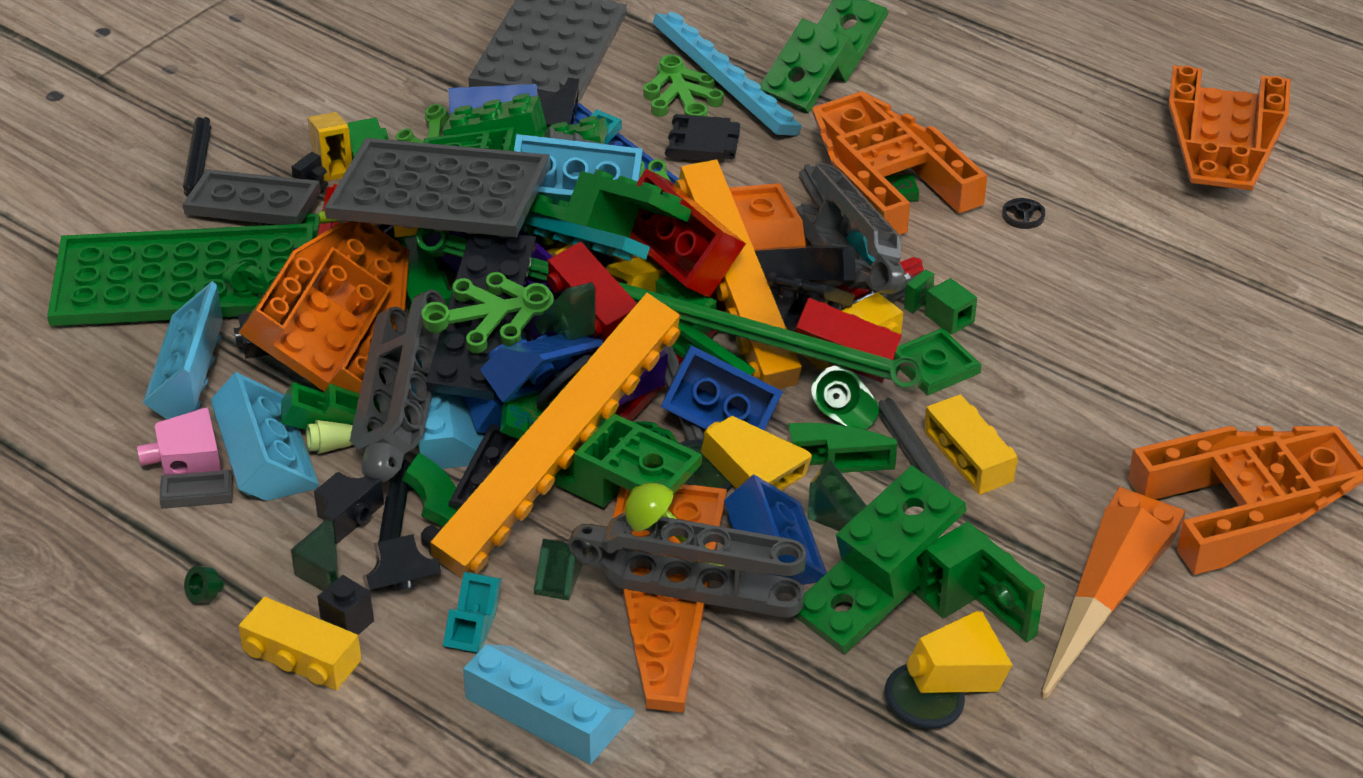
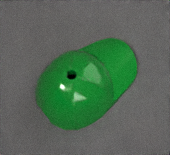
M834 365L824 369L812 383V399L826 416L843 426L864 430L868 429L875 422L879 413L878 402L861 379L851 370L843 366ZM837 394L839 399H834L833 395Z

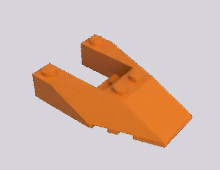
M864 91L812 107V114L833 167L840 170L899 235L908 232L910 202L884 178L896 172L911 168L959 214L984 205L987 174L937 128L933 126L925 128L915 123V117L907 113L899 115L891 111V105Z
M1226 426L1133 449L1128 480L1137 493L1153 499H1160L1220 483L1224 484L1239 505L1237 507L1183 520L1177 552L1192 574L1196 575L1227 567L1363 483V458L1337 426H1293L1292 431H1274L1271 426H1257L1256 431H1237L1234 426Z

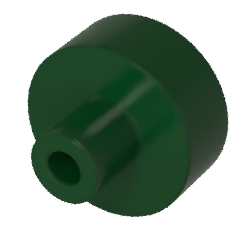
M210 566L192 567L187 572L184 581L185 594L194 603L212 602L218 592H221L224 587L223 580L219 578L216 570Z

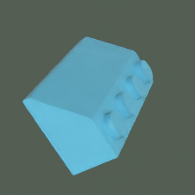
M516 134L514 151L550 154L551 166L537 194L554 199L553 204L555 205L559 200L570 202L580 171L594 174L595 169L612 174L614 176L613 180L618 179L619 176L638 181L640 178L642 148Z
M213 281L185 303L171 317L143 400V404L165 419L196 411L200 407V393L208 382L206 374L215 359L213 351L221 339L219 332L223 322L218 286Z
M420 358L416 359L417 363L422 368V362ZM411 382V389L413 393L417 396L416 388L414 384ZM432 391L424 435L418 443L419 453L435 462L442 469L468 466L485 433L476 432L464 396Z
M235 372L211 398V403L239 490L247 496L253 495L269 501L316 489L319 486V482L300 429L281 423V400L284 394Z
M486 644L463 668L466 699L590 765L635 714L633 708L512 646Z

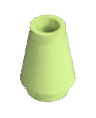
M316 420L314 424H307L306 439L308 450L317 451V454L354 445L349 441L353 425Z

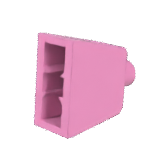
M208 407L157 422L154 426L157 442L137 446L140 465L145 466L162 462L164 475L221 471Z

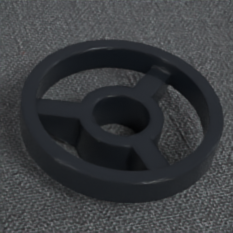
M1015 198L1004 204L1002 217L1006 223L1013 227L1031 229L1040 226L1044 222L1046 212L1045 208L1035 200ZM1006 210L1015 212V215L1023 219V222L1010 218ZM1039 210L1042 216L1036 221L1029 222V218L1033 216V211Z

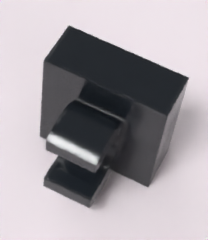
M310 152L291 166L293 178L319 181L321 190L328 186V182L323 180V175L327 173V170L322 167L320 155Z

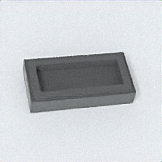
M232 470L161 475L159 499L161 509L232 503Z

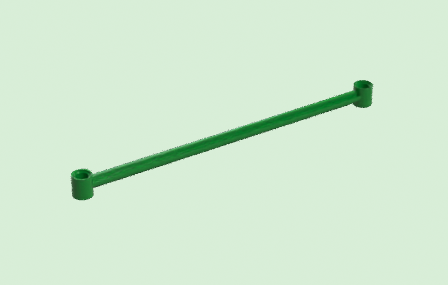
M419 228L417 230L416 241L418 245L431 256L443 257L451 254L463 257L468 239L452 235L447 230L436 231L427 228ZM440 233L441 239L439 243L429 247L428 241L431 235ZM533 258L528 277L547 282V275H549L548 262ZM618 282L636 303L648 293L680 314V320L892 380L894 385L901 391H913L922 383L923 374L921 367L911 357L905 356L896 360L888 359ZM910 366L916 370L915 378L912 381L902 382L897 378L898 371L902 367Z

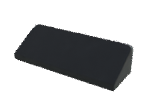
M490 424L448 503L449 507L458 511L519 439L500 432L501 426Z

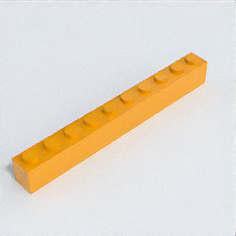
M646 293L431 541V557L434 559L438 558L441 564L461 578H463V572L479 573L486 565L490 551L495 546L501 547L511 534L510 528L517 520L523 521L533 508L532 502L539 494L545 495L551 489L555 482L554 476L561 468L566 470L573 463L576 450L598 430L597 426L604 418L608 420L616 412L619 406L618 401L624 394L630 395L635 390L640 381L639 376L645 369L651 371L660 358L659 353L665 346L671 347L676 342L681 332L678 329L680 314Z

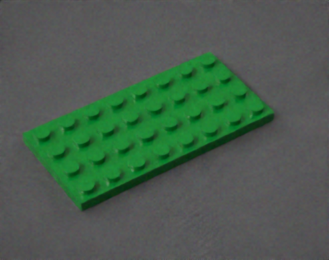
M313 223L61 235L47 313L49 326L171 320L172 315L211 281L218 286L222 317L231 318L251 312L264 294L233 289L229 283L223 281V273L234 264L249 261L262 270L267 283L271 285L292 254L293 248H298L314 239Z

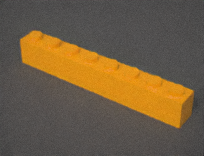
M718 160L681 166L679 180L675 181V185L746 243L716 287L717 297L719 301H724L726 312L786 329ZM736 337L739 353L741 355L745 354L747 364L756 369L753 377L777 389L797 385L802 366L796 353Z

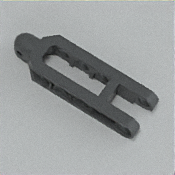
M816 163L811 176L817 182L816 187L823 193L825 199L820 210L804 203L796 207L798 214L803 220L804 235L812 245L853 247L844 237L850 222L854 224L853 229L861 232L867 239L868 254L877 261L870 267L855 249L856 280H847L844 283L848 287L869 289L870 292L892 294L898 292L903 286L905 279L904 270L899 263L901 259V236L840 170L825 163Z
M427 290L413 298L408 321L405 317L406 312L399 307H391L379 313L375 321L349 441L364 453L362 460V474L364 477L380 478L382 483L398 473L402 467L404 454L414 449L424 435L432 391H427L426 380L440 333H431L423 326L421 312L423 307L427 305L426 301L428 303L441 302L446 305L444 298L435 290ZM390 318L394 321L397 331L391 325ZM420 358L422 362V368L419 366L416 359ZM379 371L383 374L386 385L380 379ZM410 382L414 384L417 396L413 393ZM373 398L377 400L380 412L374 406ZM404 409L411 417V424L405 417ZM367 425L372 429V431L368 432ZM390 462L394 463L393 467L390 466Z
M624 512L611 519L608 526L596 524H581L572 531L568 542L570 551L578 561L584 565L603 568L608 579L619 588L778 617L795 616L803 608L804 588L794 579L781 577L797 575L805 570L806 549L800 542L793 539L668 517H661L652 526L645 529L650 532L649 535L637 537L632 534L634 530L627 523ZM679 535L687 540L683 543H672L668 538ZM709 542H718L723 547L717 550H710L704 545ZM591 552L592 555L589 557H585L583 553ZM792 555L797 560L791 563H784L778 557ZM636 568H646L651 571L644 576L632 573ZM673 574H681L686 579L682 582H673L668 577ZM715 580L720 582L722 586L710 589L703 584L707 581ZM788 593L794 596L795 599L783 602L778 600L776 596Z

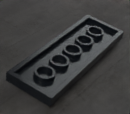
M469 234L456 280L460 278L469 279L473 285L487 291L486 277L490 273L500 272L505 275L506 279L525 287L536 248V237L518 234L517 237L503 238L497 235ZM494 282V283H492V284H493V285H499V284H501V283H499V282ZM465 288L459 289V291H466V290H467V289H465ZM452 291L448 309L452 310L480 303L471 299L468 301H458L454 298ZM505 292L496 295L504 300L514 298ZM519 311L506 314L488 336L487 348L481 353H472L467 349L466 336L470 331L475 330L484 318L449 324L440 333L426 380L427 391L495 400L496 392L484 377L480 368L489 360L488 354L494 348L503 345L500 340V329L503 325L511 323ZM474 340L472 342L479 343L481 340Z

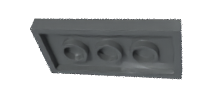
M206 169L182 205L185 215L221 218L232 221H249L259 224H301L321 192L320 182L315 180Z

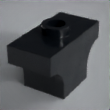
M337 472L314 491L317 517L324 520L326 539L336 545L359 525L364 524L373 513L384 505L382 479L380 478L373 479L368 476L350 478Z
M414 534L374 543L377 556L376 564L371 572L363 575L365 588L368 590L393 585L394 591L416 586L414 579L441 573L438 558L430 559L419 552Z

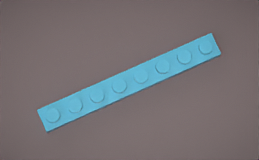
M669 12L668 15L656 13L652 23L768 128L778 135L798 136L802 125L793 118V114L780 107L774 97L763 92L757 82L746 77L744 70L729 62V57L719 53L714 48L712 42L703 39L698 34L699 31L696 28L687 25L681 15L674 12Z

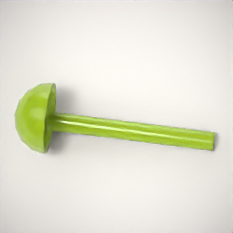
M644 483L634 487L626 500L625 506L626 521L631 529L635 532L643 531L652 526L661 517L677 519L668 510L673 499V491L660 483ZM675 535L681 543L687 540L683 536Z

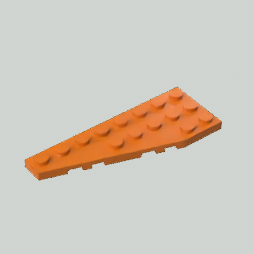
M683 484L673 495L668 510L679 520L721 527L727 489ZM621 486L613 518L625 512L626 500L631 492ZM648 530L633 531L632 534L637 537H644L649 535L650 532ZM675 536L668 538L672 543H681ZM718 542L705 544L708 549L717 550ZM636 568L632 571V573L638 576H644L651 572L646 568ZM673 574L668 579L673 582H682L686 577L681 574ZM710 581L705 582L703 585L709 588ZM621 588L646 708L684 713L706 603Z

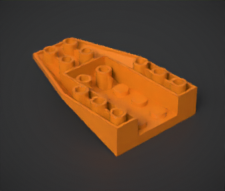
M341 222L292 252L238 333L324 392L330 383L360 394L378 314L391 307H399L405 311L410 250L371 223ZM390 318L391 325L397 331L394 321Z

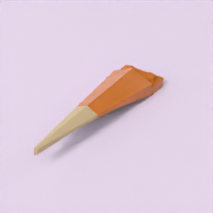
M1118 487L1109 506H1106L1042 689V699H1046L1112 612L1158 558L1170 547L1182 525L1186 510Z

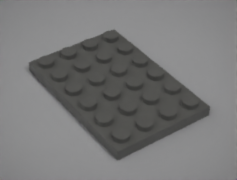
M515 0L468 78L469 87L537 84V95H539L540 99H544L559 91L565 85L568 78L580 79V102L627 14V4L617 3L612 0Z
M365 138L324 207L326 219H335L342 222L355 221L371 223L373 225L386 224L402 226L404 228L417 227L434 229L436 231L447 230L465 232L467 234H488L503 238L517 237L551 166L550 154Z

